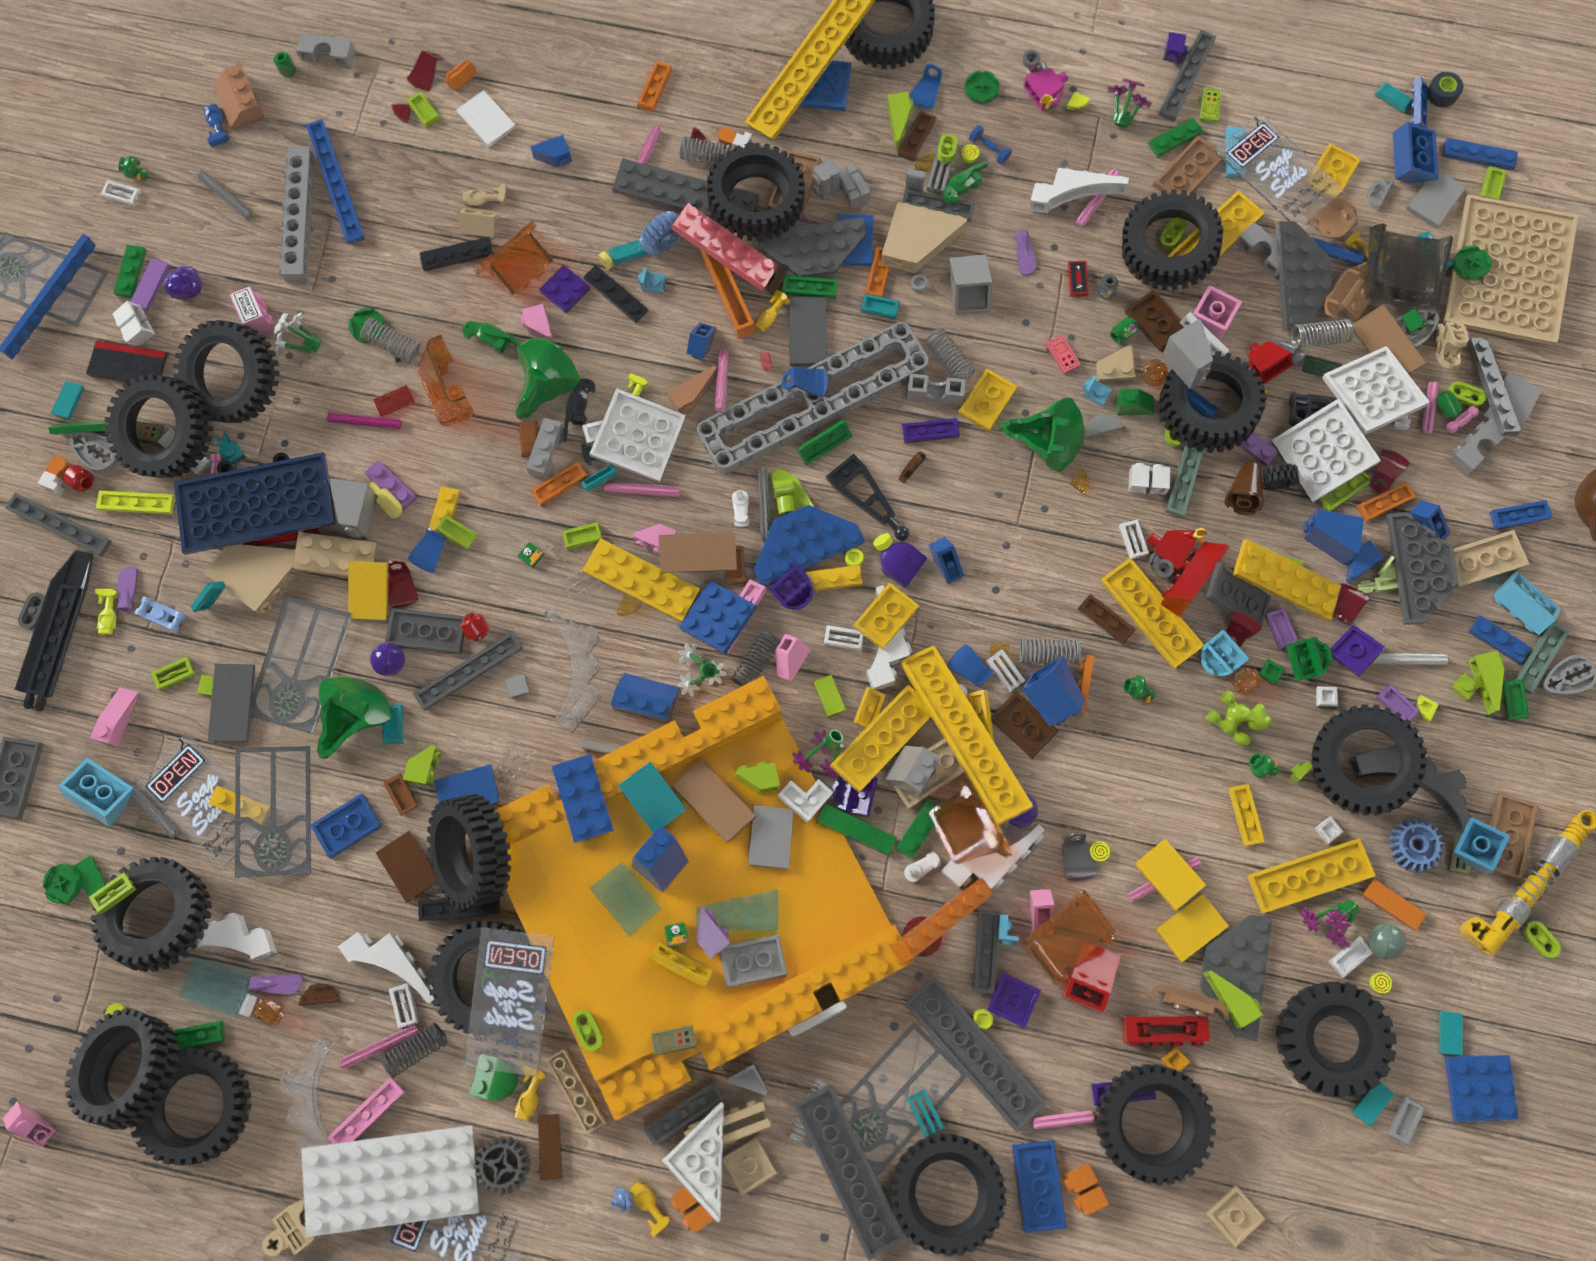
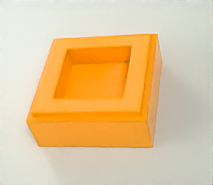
M1174 1046L1160 1060L1166 1067L1180 1072L1190 1063L1177 1046Z

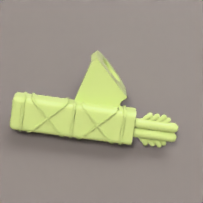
M1391 555L1377 573L1380 577L1374 578L1373 582L1362 580L1358 584V590L1364 593L1372 592L1373 589L1375 592L1397 590L1395 568L1391 563L1394 556Z

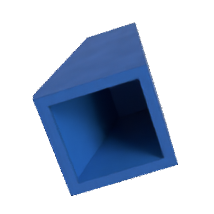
M1317 509L1313 515H1310L1309 520L1304 522V539L1343 565H1348L1360 554L1364 518Z
M1063 656L1033 672L1022 689L1049 727L1055 723L1057 725L1063 723L1067 719L1066 717L1070 715H1078L1085 703L1084 697Z
M659 826L634 855L631 867L663 893L689 861L677 839L662 826Z

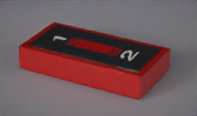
M1068 261L1070 297L1088 296L1087 261Z

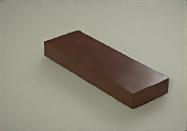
M923 111L919 112L898 151V156L914 162L936 121L935 116Z
M1091 594L1078 607L1081 613L1122 645L1136 630Z
M560 1114L538 1115L540 1181L562 1179Z

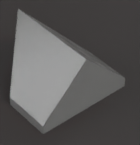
M755 1064L728 1078L727 1083L764 1095L768 1094V1089Z

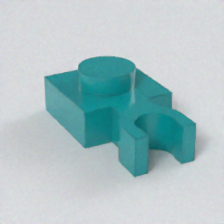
M224 432V441L220 442L217 437L215 438L216 442L222 447L218 451L224 460H228L234 465L246 456L234 440L230 442L229 436Z

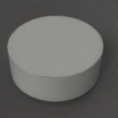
M922 274L914 275L910 281L911 290L915 293L925 292L928 288L927 277Z

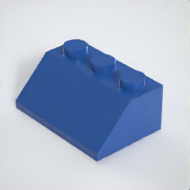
M1410 122L1393 132L1395 180L1407 184L1437 180L1439 177L1436 131Z
M624 673L616 686L611 707L619 712L668 724L680 688Z

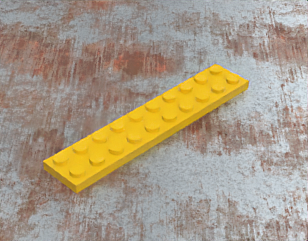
M833 0L748 116L745 124L774 141L876 0Z
M933 645L901 660L900 665L996 825L999 826L1033 808L1031 801L936 647Z

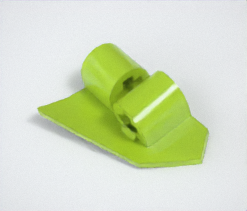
M780 468L771 475L773 493L777 500L780 517L804 506H813L797 476Z

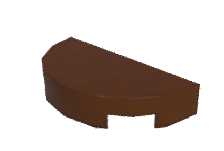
M919 451L903 469L899 477V481L903 484L925 460L926 455L923 452Z
M317 983L305 990L300 997L298 1006L341 1002V999L334 987L329 984Z

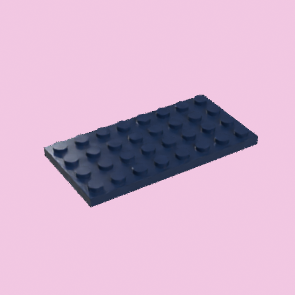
M324 452L174 482L181 550L184 555L336 524L327 457Z

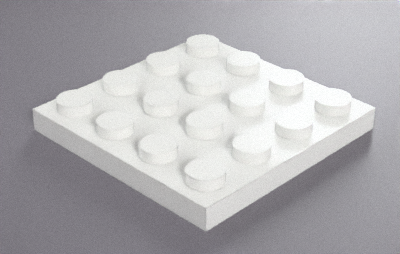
M1387 346L1334 369L1322 377L1336 398L1340 399L1364 435L1427 407L1430 403Z
M616 388L589 456L660 483L686 415Z
M1339 398L1272 440L1286 463L1298 466L1300 484L1312 502L1317 501L1381 462Z

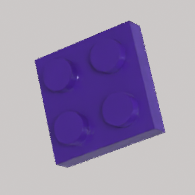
M563 265L539 291L564 313H567L590 290V286Z
M1352 625L1330 650L1334 660L1360 677L1385 650V646L1355 625Z
M1003 972L987 1011L1025 1028L1041 990Z

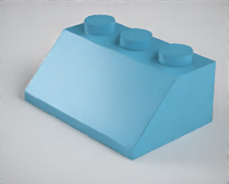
M1517 570L1510 575L1493 595L1499 605L1507 607L1514 618L1522 620L1530 632H1535L1538 635L1557 619L1561 611L1559 606Z
M86 758L58 785L62 797L108 827L123 814L134 791L132 786L89 758Z

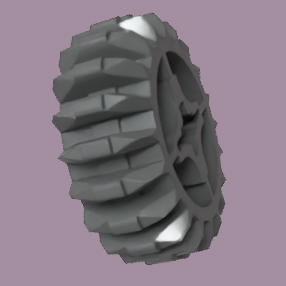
M500 1136L499 1142L494 1137L492 1138V1145L488 1141L484 1143L487 1150L479 1148L478 1151L482 1156H475V1160L480 1161V1164L474 1165L475 1169H480V1172L476 1173L475 1177H482L478 1184L482 1185L486 1182L485 1191H488L492 1186L491 1194L493 1195L497 1193L498 1189L499 1194L504 1195L505 1188L508 1194L513 1193L512 1186L517 1190L520 1188L518 1181L521 1183L526 1182L522 1174L529 1175L530 1171L524 1169L531 1166V1162H525L524 1160L530 1157L529 1153L522 1154L526 1149L525 1146L518 1149L520 1145L519 1140L512 1144L513 1137H509L507 1142L505 1136ZM504 1147L498 1159L488 1158L495 1149ZM510 1150L517 1157L518 1166L510 1161ZM504 1160V1165L507 1166L501 1170V1166L498 1163ZM487 1165L494 1169V1180L488 1174ZM506 1172L516 1173L510 1182L500 1183Z

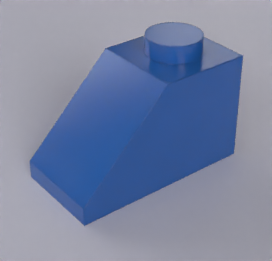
M563 135L530 146L534 159L551 166H565L573 162Z
M699 322L689 335L686 354L692 355L695 359H704L709 353L717 327Z
M1422 500L1409 512L1414 517L1413 519L1421 525H1426L1440 539L1444 540L1450 534L1440 505Z
M946 537L928 545L933 560L947 584L964 577L955 547Z
M1370 540L1364 544L1361 541L1360 554L1348 564L1346 576L1348 584L1384 559L1383 555Z

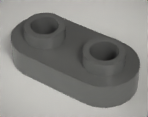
M35 592L26 599L18 617L19 625L26 630H33L35 628L45 598L43 594Z

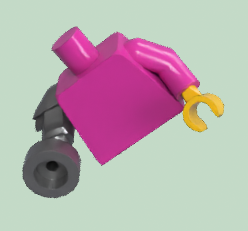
M1028 50L1024 53L1022 62L1031 74L1025 76L1024 89L1040 111L1049 107H1057L1063 97L1064 83L1068 81L1067 74L1062 72L1057 75L1052 68H1049L1043 62L1040 63L1041 57L1039 52Z

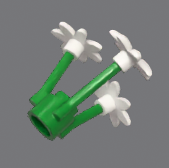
M284 313L281 319L278 320L274 333L277 334L281 328L286 329L287 332H293L305 339L303 345L306 347L287 344L286 341H282V332L277 335L276 347L274 349L277 356L281 348L285 349V347L309 354L312 351L317 352L322 340L299 322L303 318L301 316L302 313L297 314V316L295 315L293 321L289 323L285 321L288 314ZM295 328L301 329V330H302L303 332H305L307 335H305V334H303L302 332L296 330Z
M685 643V650L678 651L679 654L683 655L679 662L683 663L686 661L687 667H690L692 661L694 663L700 662V676L692 679L690 672L687 674V677L680 675L682 682L677 683V686L683 688L682 695L688 692L693 697V690H700L695 685L696 683L709 678V685H712L714 680L721 684L720 676H726L727 673L720 671L724 666L723 663L716 667L714 660L711 663H707L706 659L698 657L702 652L695 651L697 648L696 643L691 648L688 643Z

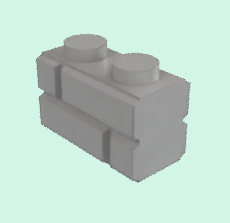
M832 159L823 162V165L820 164L814 167V176L812 177L814 186H812V189L821 199L825 200L840 189V169Z
M855 164L840 169V189L852 209L860 204L869 202L870 194L872 193L870 184L865 183L863 180L864 174L862 170L857 169Z

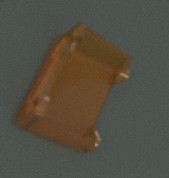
M438 335L427 342L417 369L436 419L442 426H450L475 416V413L459 385L445 387L441 375L448 373L447 366L449 362H454L442 335Z
M1083 890L1024 940L1022 948L1054 985L1058 982L1062 984L1070 977L1068 973L1075 965L1100 944L1105 942L1108 945L1116 937L1114 935L1116 931L1092 898Z

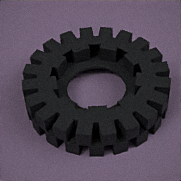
M1329 981L1305 987L1298 991L1299 994L1292 996L1286 1003L1288 1005L1287 1008L1282 1009L1278 1018L1282 1021L1281 1025H1277L1276 1036H1280V1043H1277L1279 1054L1284 1055L1285 1059L1282 1062L1287 1070H1291L1294 1073L1292 1077L1300 1084H1305L1307 1089L1315 1093H1321L1324 1096L1350 1097L1367 1093L1366 1090L1374 1089L1381 1083V1077H1387L1391 1070L1388 1064L1395 1060L1396 1051L1392 1050V1044H1397L1396 1033H1391L1390 1027L1394 1026L1390 1016L1383 1014L1385 1008L1379 1000L1374 1001L1371 999L1372 994L1365 989L1359 990L1356 985L1350 983ZM1326 1017H1343L1352 1023L1358 1033V1049L1354 1056L1345 1062L1338 1063L1327 1060L1318 1052L1315 1046V1028Z

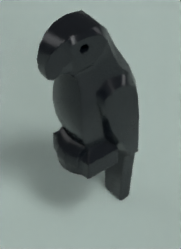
M580 379L579 384L568 397L564 421V443L567 442L568 425L570 422L573 425L580 426L586 424L587 394L595 392V384L590 379Z

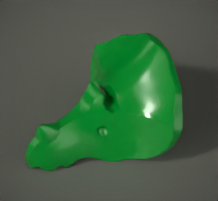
M531 338L517 346V355L525 373L523 391L516 404L515 414L519 420L530 417L544 402L551 401L561 394L572 391L579 384L580 376L568 355L557 344L548 339Z
M1069 397L1061 398L1046 410L1030 417L1009 419L1000 424V430L1005 435L1024 442L1042 458L1051 470L1056 472L1063 471L1074 461L1084 440L1085 427L1082 413L1075 401Z
M349 677L327 678L321 682L318 690L322 732L317 745L319 758H329L347 738L356 732L389 722L391 718L389 703L376 686L364 680Z

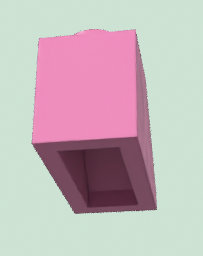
M543 304L522 309L523 316L520 319L523 328L527 327L529 334L537 338H545L554 342Z
M1050 889L1030 891L1033 937L1054 936V901Z

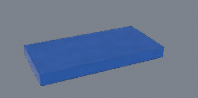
M1054 1140L1013 1144L1012 1151L1024 1233L1067 1228Z

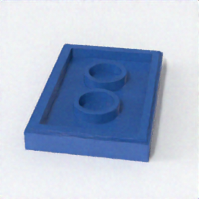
M838 214V220L864 217L866 230L864 240L856 246L854 252L841 265L872 266L874 215Z
M491 764L434 780L438 802L445 799L478 794L484 796V799L487 798L490 801L489 805L500 803Z
M362 793L310 825L330 859L382 828Z

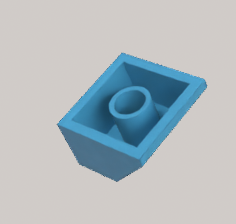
M1470 817L1453 853L1468 866L1489 875L1494 871L1510 835Z

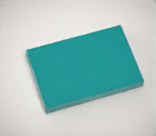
M651 761L618 785L653 833L659 826H666L686 811L684 805Z

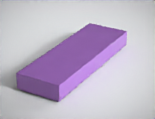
M151 258L130 302L141 305L143 311L148 312L170 265L167 262Z

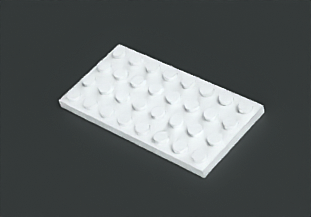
M473 1125L301 1149L306 1237L480 1212L477 1177H475L477 1171L474 1168L476 1160Z

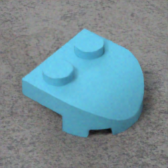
M1224 629L1207 642L1201 652L1203 667L1210 674L1217 676H1226L1233 673L1250 659Z

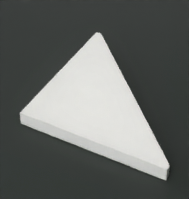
M722 1102L662 1160L717 1223L721 1219L724 1104Z

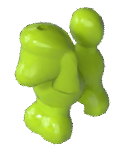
M1226 690L1220 697V701L1228 707L1226 718L1222 719L1220 713L1213 709L1205 717L1207 722L1217 725L1225 734L1231 735L1234 742L1240 746H1248L1251 743V737L1247 733L1237 730L1239 723L1247 722L1250 729L1263 731L1271 725L1273 720L1266 713L1264 704H1257L1251 710L1243 703H1236L1235 694L1229 690Z

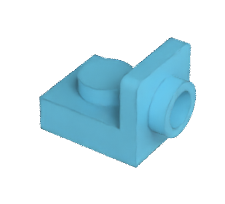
M643 267L642 273H639L638 284H641L642 291L663 294L666 275L650 273L646 267Z
M1094 375L1091 380L1087 379L1083 389L1085 392L1083 397L1103 406L1112 389L1096 381L1097 376Z
M1000 914L997 941H1001L1002 945L1013 946L1014 942L1019 941V937L1007 936V933L1011 932V921L1008 920V915Z

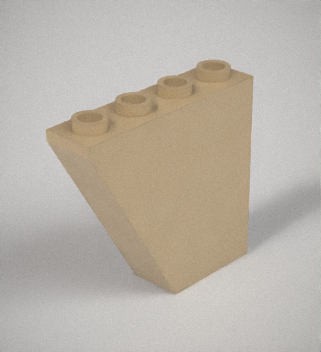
M898 202L882 252L881 265L912 273L918 272L965 232L967 218Z
M249 545L227 546L204 571V574L214 582L223 581L227 592L262 616L270 610L271 604L283 594L286 586L295 580L296 574L299 572L293 570L296 549Z

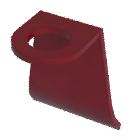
M422 50L411 73L406 78L407 81L416 88L430 91L434 81L437 60H443L444 58L434 52Z
M1390 450L1381 451L1379 456L1381 462L1377 464L1376 472L1370 481L1372 489L1379 493L1388 491L1394 480L1410 465L1405 457ZM1383 479L1386 482V486L1379 488L1376 486L1375 481Z
M401 560L389 562V606L405 607L414 604L419 600L408 566ZM394 564L402 565L400 568L397 569L391 568V566Z
M1341 583L1332 618L1349 626L1353 625V621L1363 609L1370 596L1355 587Z
M1234 612L1226 632L1231 637H1234L1237 640L1238 646L1241 647L1245 639L1256 635L1262 627L1251 616L1241 612Z

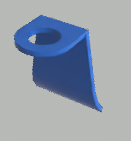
M928 64L925 67L923 77L910 92L909 98L913 99L915 106L924 109L934 108L942 78V70L937 65ZM929 69H935L938 72V75H931L929 73Z
M793 367L783 375L782 387L785 390L795 386L820 397H824L827 392L828 380L824 369ZM790 375V382L786 385V378Z
M426 527L427 532L412 550L408 560L420 569L434 573L446 538Z
M967 644L953 655L947 665L949 669L955 671L976 686L983 685L994 672L993 669L989 670Z

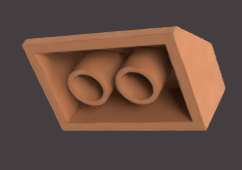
M241 63L224 69L214 88L231 129L264 117L248 75Z

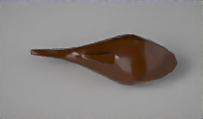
M1596 469L1586 476L1579 485L1575 495L1576 511L1583 523L1590 529L1593 541H1596Z

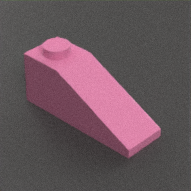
M119 688L97 719L90 738L118 748L139 693Z

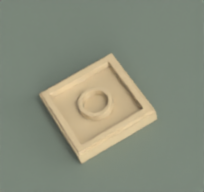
M757 1136L722 1157V1162L741 1196L778 1174Z
M1237 1185L1230 1188L1205 1212V1215L1234 1248L1240 1245L1266 1220Z

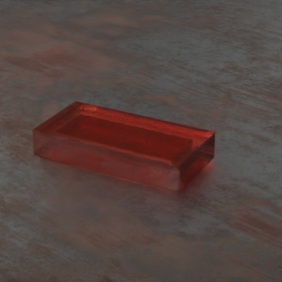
M407 385L373 399L381 417L415 403Z

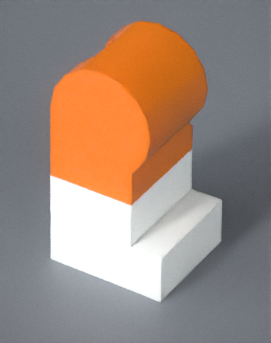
M723 127L718 131L719 144H722V147L723 144L726 147L729 144V147L731 145H740L741 149H744L746 143H750V147L753 143L751 133L745 132L743 136L733 132L729 127Z
M60 456L52 458L37 484L45 490L62 495L65 490L61 487L64 482V473L72 465Z

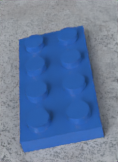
M591 754L553 765L552 770L574 843H580L614 832Z

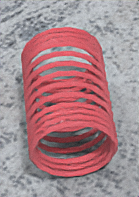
M770 352L761 353L760 359L763 370H772L774 367Z

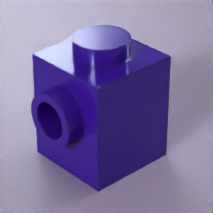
M1169 32L1163 60L1180 63L1182 56H1186L1188 45H1185L1186 34Z

